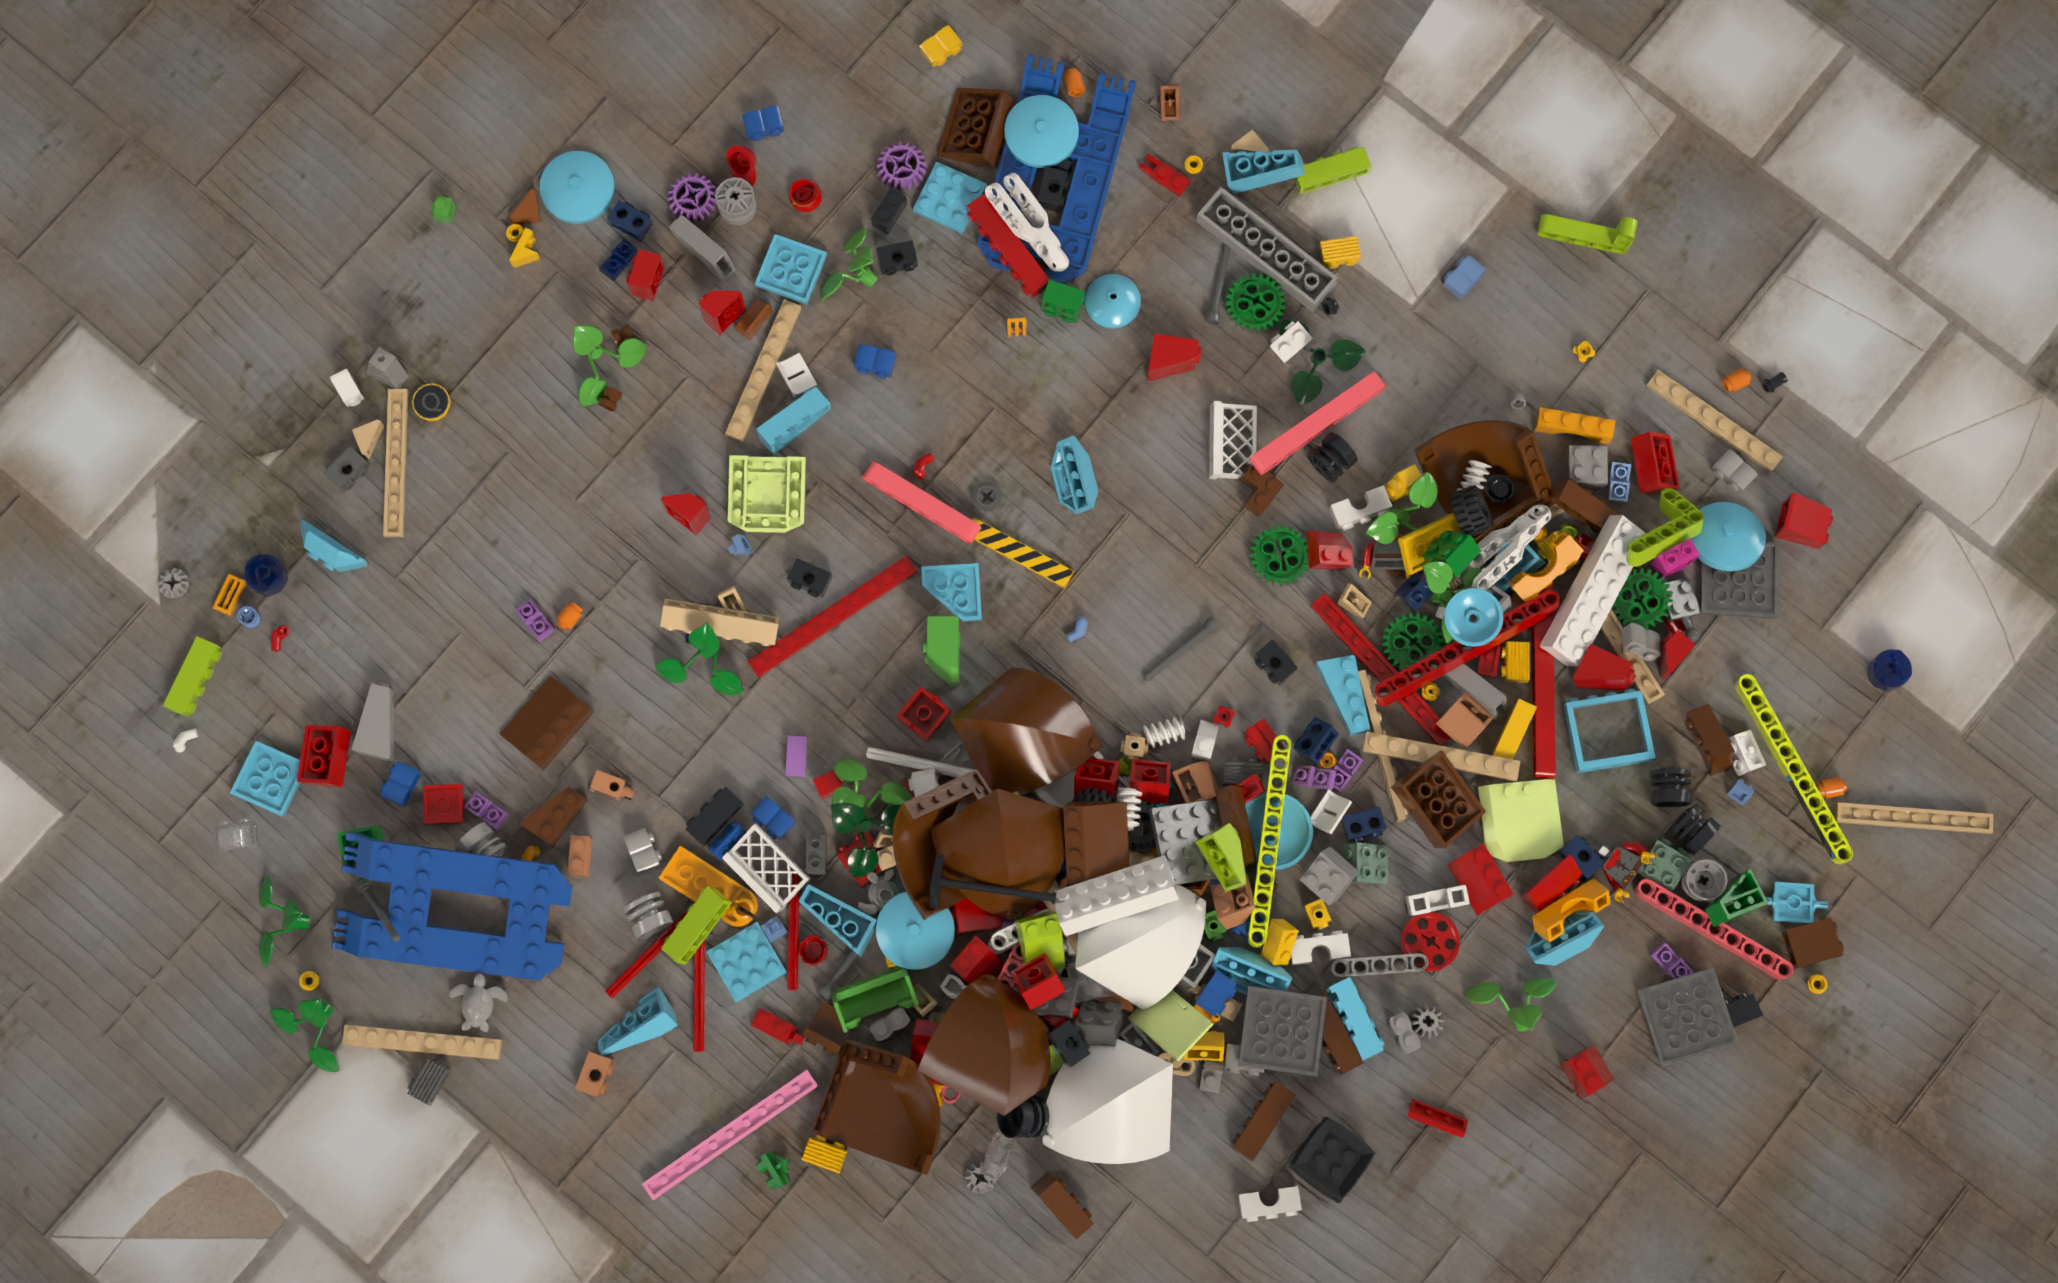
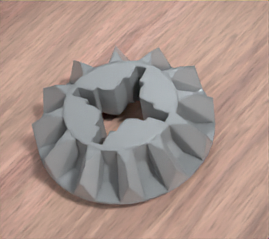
M176 568L165 570L160 575L159 582H157L159 591L168 598L181 597L189 587V579L186 573ZM174 577V580L179 583L174 584V587L172 589L171 585L167 583L171 582L172 578Z
M973 1163L965 1173L967 1187L976 1194H985L991 1191L996 1184V1172L988 1163ZM986 1170L984 1178L988 1183L981 1181L976 1186L977 1178L973 1173L981 1174Z

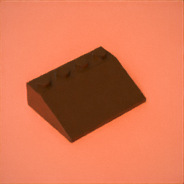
M957 88L937 155L975 166L995 167L1004 136L1006 118L1012 109L1014 99L1005 90Z
M550 676L503 729L500 735L544 771L594 712L576 695Z
M1439 751L1409 771L1391 786L1394 793L1434 848H1446L1486 813L1443 751Z
M1068 802L1063 806L1067 884H1078L1130 867L1127 802Z

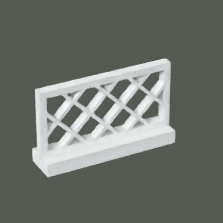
M1214 401L1210 405L1209 479H1238L1243 473L1239 468L1245 463L1247 465L1250 464L1249 459L1256 453L1257 406L1224 404L1222 401ZM1224 409H1230L1235 416L1228 420L1224 416ZM1244 410L1252 411V418L1248 422L1240 415ZM1236 417L1244 424L1239 430L1231 423ZM1227 425L1235 432L1229 439L1223 433V429ZM1245 427L1251 431V437L1248 440L1240 433ZM1236 435L1244 442L1239 448L1230 441ZM1227 443L1235 451L1229 457L1223 452V447ZM1245 445L1251 450V455L1248 458L1240 452V449ZM1236 453L1244 461L1238 467L1230 459ZM1226 462L1235 469L1232 473H1223V465Z
M754 824L737 844L722 857L775 913L782 911L787 906V903L810 880V877L757 824ZM754 831L760 835V843H751V834ZM740 846H748V857H742L737 852ZM752 846H761V857H752ZM765 846H771L774 849V857H765ZM752 859L761 860V870H755L752 867ZM765 860H774V870H765ZM778 860H785L788 870H778ZM766 873H775V884H769L766 881ZM779 873H788V884H779ZM792 873H798L803 880L799 884H792ZM779 887H788L789 895L785 900L779 894Z

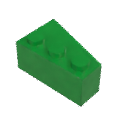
M1750 868L1737 875L1726 886L1722 895L1714 899L1705 911L1713 927L1754 912L1767 905L1768 901Z

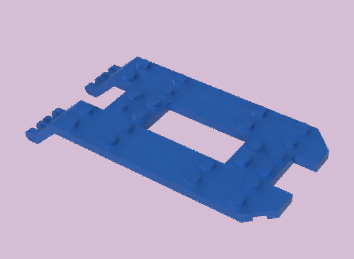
M1029 54L1017 103L1035 95H1048L1057 98L1065 63L1058 62L1056 74L1049 73L1053 64L1051 59H1048L1046 69L1042 71L1045 58L1041 57L1037 70L1032 68L1035 56ZM1100 72L1088 124L1078 122V141L1075 149L1068 157L1071 160L1077 161L1061 222L1059 227L1049 224V228L1059 240L1061 249L1069 259V265L1062 272L1053 271L1048 266L1046 275L1050 280L1066 284L1086 273L1129 117L1137 82L1135 80H1130L1128 92L1121 91L1125 80L1123 77H1120L1118 87L1114 89L1117 76L1113 75L1109 88L1103 86L1107 74ZM1005 143L994 183L1000 184L1009 195L1010 192L1004 185V177L1011 173H1016L1031 192L1037 168L1025 165L1017 160ZM1009 178L1010 184L1014 186V181ZM992 189V193L997 196L996 190ZM1021 193L1022 200L1026 201L1025 196ZM1009 195V197L1021 211V207L1019 206V204L1013 197ZM1003 203L1004 209L1008 211L1007 205ZM979 235L977 245L990 267L1009 272V267L1007 265L1004 266L999 260L1000 255L997 251L993 252L989 247L988 239ZM1019 238L1035 260L1045 262L1029 242Z
M346 832V840L357 841L359 844L358 847L352 845L344 846V851L357 853V855L343 854L345 860L356 861V866L343 864L341 872L351 873L367 880L392 883L387 916L400 935V940L397 942L393 941L378 918L366 917L351 910L336 909V917H346L349 921L348 923L340 921L334 923L335 928L347 931L333 930L334 936H343L346 938V942L334 940L331 945L332 949L343 950L357 957L538 981L562 964L565 943L545 941L550 904L569 907L573 886L560 872L561 870L556 864L380 841L359 833ZM432 888L510 899L506 935L427 925Z

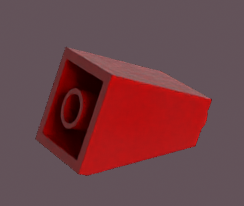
M1154 334L1147 381L1194 370L1195 364H1199L1202 347L1198 346L1199 340Z
M1792 492L1782 503L1775 538L1820 549L1824 544H1827L1829 539L1827 529L1833 521L1832 509Z
M1590 644L1573 676L1575 687L1578 689L1626 690L1629 685H1633L1636 675H1634L1635 670L1632 662Z
M1089 758L1078 766L1074 776V796L1081 790L1085 791L1086 788H1091V790L1098 788V791H1106L1107 795L1111 794L1113 796L1112 800L1117 801L1120 761Z
M967 897L949 907L955 924L954 938L996 930L1003 926V917L983 910Z
M977 936L972 939L950 964V970L967 985L984 974L997 977L1004 967V963Z
M1594 1044L1560 1063L1561 1068L1579 1098L1593 1094L1614 1080Z

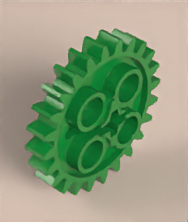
M1255 273L1252 274V278L1245 274V280L1239 277L1238 284L1233 282V288L1228 289L1230 295H1226L1225 299L1228 302L1225 303V307L1229 309L1226 313L1232 314L1230 321L1236 319L1235 326L1242 325V331L1248 327L1249 333L1252 331V328L1255 329L1256 333L1259 332V328L1266 332L1267 326L1273 329V322L1278 324V318L1283 317L1281 311L1286 309L1283 306L1286 303V299H1282V297H1284L1285 292H1279L1281 285L1275 287L1276 280L1270 282L1269 275L1266 279H1263L1262 273L1259 275V278H1256ZM1253 288L1256 293L1249 294L1247 289ZM1269 296L1273 301L1266 302L1263 298ZM1245 304L1248 309L1241 310L1238 306ZM1261 312L1265 317L1258 318L1255 313Z
M1278 525L1277 530L1270 526V532L1263 529L1264 536L1257 534L1259 541L1253 540L1252 544L1256 547H1250L1249 551L1254 554H1250L1249 559H1254L1250 566H1256L1253 572H1260L1259 579L1266 577L1265 583L1272 580V586L1279 582L1280 587H1282L1283 582L1286 581L1289 586L1291 579L1296 583L1298 581L1297 576L1301 578L1304 576L1302 571L1307 572L1308 567L1305 565H1309L1308 559H1306L1308 558V552H1306L1308 550L1307 545L1304 546L1307 539H1300L1301 532L1295 535V528L1290 532L1287 525L1284 530H1281V526ZM1274 540H1277L1280 554L1284 555L1282 561L1286 568V571H1283L1280 557H1276L1278 549L1274 543ZM1285 540L1289 541L1291 543V547L1285 548L1282 546L1281 542ZM1270 546L1273 552L1266 553L1263 547ZM1293 558L1297 561V565L1291 566L1287 560ZM1274 563L1278 565L1279 570L1272 571L1269 565Z
M1641 568L1640 573L1637 569H1633V575L1631 573L1628 575L1612 606L1617 608L1614 614L1620 615L1618 620H1624V626L1635 623L1642 627L1644 626L1646 630H1650V624L1653 627H1657L1656 621L1663 623L1662 616H1669L1665 611L1666 609L1672 610L1668 603L1673 602V600L1668 598V596L1673 594V592L1667 591L1670 584H1664L1666 581L1664 577L1659 579L1660 573L1656 572L1653 575V570L1649 569L1646 573V569ZM1645 582L1649 583L1647 591H1643L1642 588ZM1631 591L1632 598L1630 600H1627L1626 594L1627 592ZM1640 595L1644 596V598L1642 599L1643 603L1639 602L1641 600ZM1656 598L1658 604L1655 608H1652L1651 602ZM1640 608V615L1635 617V609Z
M1410 612L1406 618L1403 613L1401 614V620L1397 617L1394 618L1395 624L1389 622L1388 626L1391 629L1385 628L1384 630L1387 635H1383L1382 640L1386 642L1382 643L1381 647L1387 649L1383 652V655L1389 654L1387 661L1393 660V667L1399 665V672L1403 668H1408L1444 648L1439 645L1444 642V639H1439L1443 633L1436 632L1439 625L1432 626L1434 620L1426 621L1427 615L1420 618V613H1417L1413 617L1412 612ZM1413 626L1416 629V633L1410 634L1407 631V627ZM1422 639H1429L1431 646H1424ZM1400 640L1404 643V647L1398 648L1394 642ZM1413 640H1415V641H1416V644L1413 645V646H1410V645H1409L1410 642H1412ZM1412 652L1416 653L1419 659L1414 661L1409 657V654Z

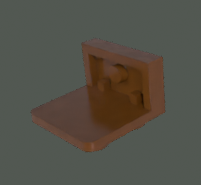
M822 1003L811 1024L802 1035L806 1037V1042L813 1046H816V1044L823 1046L822 1050L833 1056L834 1053L839 1055L845 1039L848 1038L852 1029L847 1028L848 1031L844 1033L835 1007Z

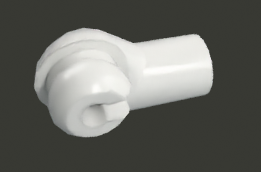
M190 729L178 734L173 741V747L176 752H183L186 746L184 744L187 740L199 737L197 729Z

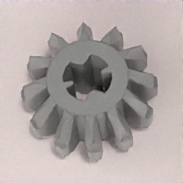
M1424 1005L1423 1011L1421 1008L1416 1009L1418 1015H1411L1412 1018L1416 1019V1021L1411 1022V1025H1417V1028L1413 1031L1416 1033L1420 1030V1038L1425 1033L1427 1039L1431 1038V1033L1436 1037L1439 1035L1437 1030H1443V1027L1438 1024L1444 1022V1019H1438V1016L1442 1013L1439 1011L1434 1014L1436 1008L1434 1006L1429 1011L1428 1006ZM1425 1017L1432 1021L1429 1027H1427V1024H1423V1020L1426 1019Z

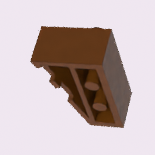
M1709 703L1688 711L1685 725L1691 731L1709 775L1713 776L1731 769L1735 750Z
M568 786L520 821L519 824L554 848L587 803V799Z
M1047 1172L1030 1187L1076 1240L1094 1224L1090 1219L1092 1214L1085 1207L1083 1209L1080 1208L1078 1205L1080 1200L1073 1193L1068 1194L1065 1190L1067 1185L1061 1178L1056 1180Z

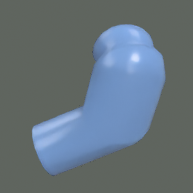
M1078 616L1075 619V630L1066 634L1069 643L1085 635L1088 622L1083 616Z

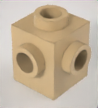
M1130 733V736L1126 735L1125 741H1121L1120 752H1124L1123 757H1126L1127 761L1132 762V759L1143 760V755H1147L1148 743H1145V738L1141 734ZM1131 744L1138 745V748L1133 749L1131 747Z

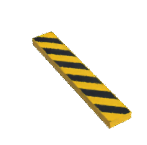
M973 518V521L981 526V530L974 539L975 541L1065 589L1074 573L1073 570Z

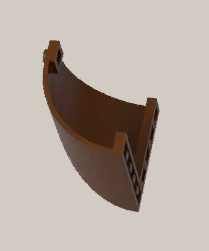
M1501 420L1466 423L1448 429L1414 449L1423 473L1427 472L1434 478L1437 485V500L1447 515L1453 513L1451 494L1457 491V489H1463L1460 482H1466L1462 476L1463 474H1469L1465 470L1466 467H1472L1468 463L1469 460H1476L1492 467H1486V470L1490 473L1489 475H1483L1486 480L1494 474L1506 475L1513 481L1515 488L1513 497L1505 503L1491 501L1486 495V482H1480L1484 489L1479 490L1485 498L1491 516V530L1472 536L1476 544L1492 531L1508 527L1533 506L1545 505L1551 507L1554 505L1549 500L1554 489L1535 434L1523 425Z
M1011 667L950 718L975 769H978L991 791L995 789L1010 793L1018 791L1019 795L1031 792L1073 771L1103 747L1090 720L1076 701L1047 677L1024 668Z
M978 769L904 802L896 814L893 826V851L896 866L903 886L923 920L942 912L966 898L958 888L945 886V888L941 889L938 909L930 908V885L937 854L930 829L992 792ZM944 869V876H946L947 879H950V877Z
M995 789L930 829L937 854H944V869L950 879L1047 893L1057 878L1066 854L1063 808L1000 789ZM958 888L978 907L994 915L1005 917L1008 920L1017 919L1019 915L1025 913L1040 901L1037 899Z
M984 974L971 982L951 1004L925 1050L918 1071L1002 1115H1006L1047 1086L1051 1068L1049 1042L1038 1015L1034 1009L1030 1010L1025 999L1014 989L997 980L993 975Z
M845 1039L811 1133L927 1175L932 1165L940 1135V1107L937 1094L929 1077L919 1072V1065L903 1055Z

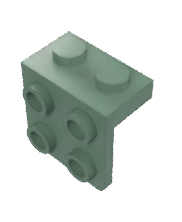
M1656 837L1653 842V848L1650 853H1655L1656 856L1655 858L1649 857V861L1652 864H1643L1639 874L1671 892L1675 889L1692 858L1689 856L1690 852L1682 847L1677 849L1672 846L1673 842L1667 838L1662 837L1660 839Z
M1358 842L1343 845L1342 857L1359 871L1350 884L1363 882L1383 885L1388 883L1387 846Z

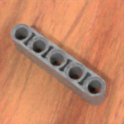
M1420 953L1339 959L1333 962L1331 970L1337 977L1419 972L1426 969L1428 959ZM1416 957L1424 959L1425 964L1422 968L1414 966L1413 961ZM1398 958L1403 959L1405 962V966L1401 970L1394 967V961ZM1376 960L1384 961L1385 969L1383 971H1377L1374 968ZM1358 961H1362L1366 966L1365 971L1361 973L1354 969V965ZM1337 963H1343L1346 966V971L1343 974L1336 973L1334 968Z

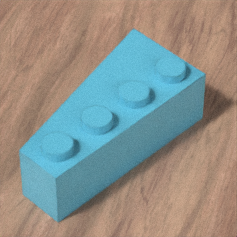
M1297 150L1256 151V153H1246L1245 151L1238 153L1222 152L1228 187L1233 194L1305 175L1303 160Z
M817 387L808 389L803 393L802 397L793 401L789 406L756 429L759 440L774 456L831 409L830 402Z
M1355 655L1316 662L1315 668L1330 695V699L1338 712L1348 736H1357L1369 732L1370 726Z
M808 884L799 902L861 957L876 930L877 920Z
M1351 977L1327 988L1325 991L1361 1059L1365 1060L1384 1050L1382 1047L1384 1042L1380 1035L1377 1036L1374 1030L1376 1028L1372 1018L1368 1016L1367 1008L1363 1000L1360 999L1358 990Z

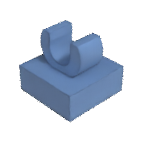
M737 534L732 537L734 544L728 547L731 555L748 556L753 553L745 535Z
M1738 779L1727 795L1743 806L1755 790L1752 789L1751 784L1747 786L1743 783V779Z
M778 916L761 925L762 930L771 943L788 933Z

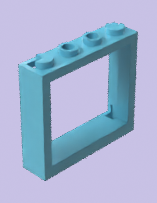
M1628 689L1623 694L1609 692L1604 697L1590 695L1585 700L1572 698L1568 699V702L1563 705L1576 773L1651 762L1655 759L1642 691ZM1635 699L1646 752L1584 762L1573 709Z

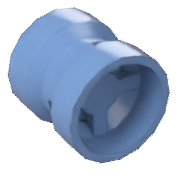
M245 606L238 611V620L245 627L253 629L260 624L261 616L254 608Z

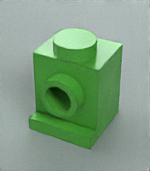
M437 196L436 201L432 204L433 220L452 223L456 208L452 198Z
M1216 910L1205 915L1204 934L1207 940L1213 939L1215 942L1223 938V934L1226 933L1225 927L1217 918ZM1216 923L1217 929H1211L1210 924Z

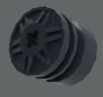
M1330 432L1321 441L1323 447L1316 445L1314 450L1308 452L1307 457L1311 465L1322 477L1331 483H1335L1338 477L1344 474L1342 468L1349 470L1358 461L1354 450L1342 437L1334 432Z
M1665 767L1650 771V778L1655 779L1650 781V785L1659 787V789L1650 792L1651 806L1684 807L1692 805L1691 790L1683 789V787L1691 785V780L1685 779L1691 777V771L1677 767Z
M1697 803L1686 809L1674 821L1672 828L1668 832L1673 836L1676 832L1680 831L1681 833L1677 836L1676 840L1680 841L1686 837L1688 840L1684 848L1692 855H1695L1721 828V825L1712 817L1705 822L1702 821L1706 813L1704 810L1698 815L1695 814L1700 808Z
M1031 1096L1006 1115L997 1112L998 1127L1007 1138L1040 1137L1045 1133L1049 1125L1048 1106L1040 1096Z

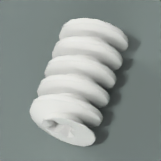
M1469 460L1468 463L1472 467H1466L1465 470L1469 474H1463L1462 477L1466 482H1460V485L1463 489L1472 485H1476L1479 489H1484L1480 482L1487 481L1483 475H1489L1490 473L1486 470V467H1492L1476 460Z
M1179 716V722L1173 717L1172 724L1168 719H1165L1164 725L1158 721L1157 728L1153 723L1150 724L1149 729L1145 725L1143 726L1146 741L1153 748H1155L1156 742L1163 746L1164 739L1168 744H1170V738L1177 742L1179 735L1185 740V729L1181 716Z
M1118 788L1117 798L1119 800L1117 802H1127L1128 831H1132L1134 827L1139 826V823L1135 822L1134 819L1140 818V815L1135 814V812L1141 811V808L1136 806V804L1141 803V800L1136 797L1142 796V792L1132 788Z

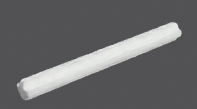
M868 747L866 752L867 758L920 770L935 768L936 773L957 778L974 770Z

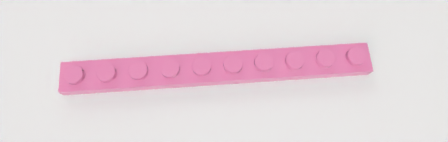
M808 1070L804 1071L642 1183L643 1187L654 1201L818 1087L817 1083Z

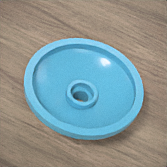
M1118 274L1103 275L1095 279L1086 291V311L1089 317L1102 327L1110 329L1124 327L1136 318L1140 310L1141 297L1139 290L1125 276ZM1115 295L1117 298L1113 300L1110 296Z
M1478 588L1465 589L1454 595L1447 604L1444 614L1445 626L1449 634L1457 642L1466 646H1481L1492 641L1500 632L1503 624L1502 607L1498 600L1485 590ZM1472 614L1476 615L1477 617L1476 621L1474 622L1470 621L1469 619L1470 615Z

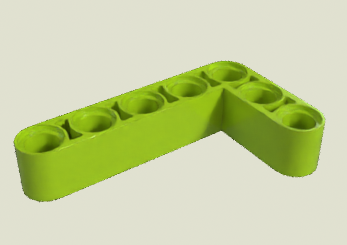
M1543 214L1540 216L1537 235L1552 240L1625 254L1634 241L1638 221L1633 218L1624 217L1621 218L1614 229Z
M1671 488L1662 490L1659 510L1671 521L1630 542L1626 562L1631 566H1640L1682 542L1699 535L1703 527L1704 514L1676 490Z

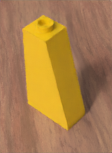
M1521 699L1517 700L1509 713L1492 756L1507 759L1514 758L1537 708L1536 706Z

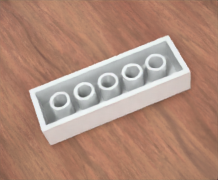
M1165 855L1054 891L1057 892L1055 907L1058 920L1065 936L1179 900L1172 871Z

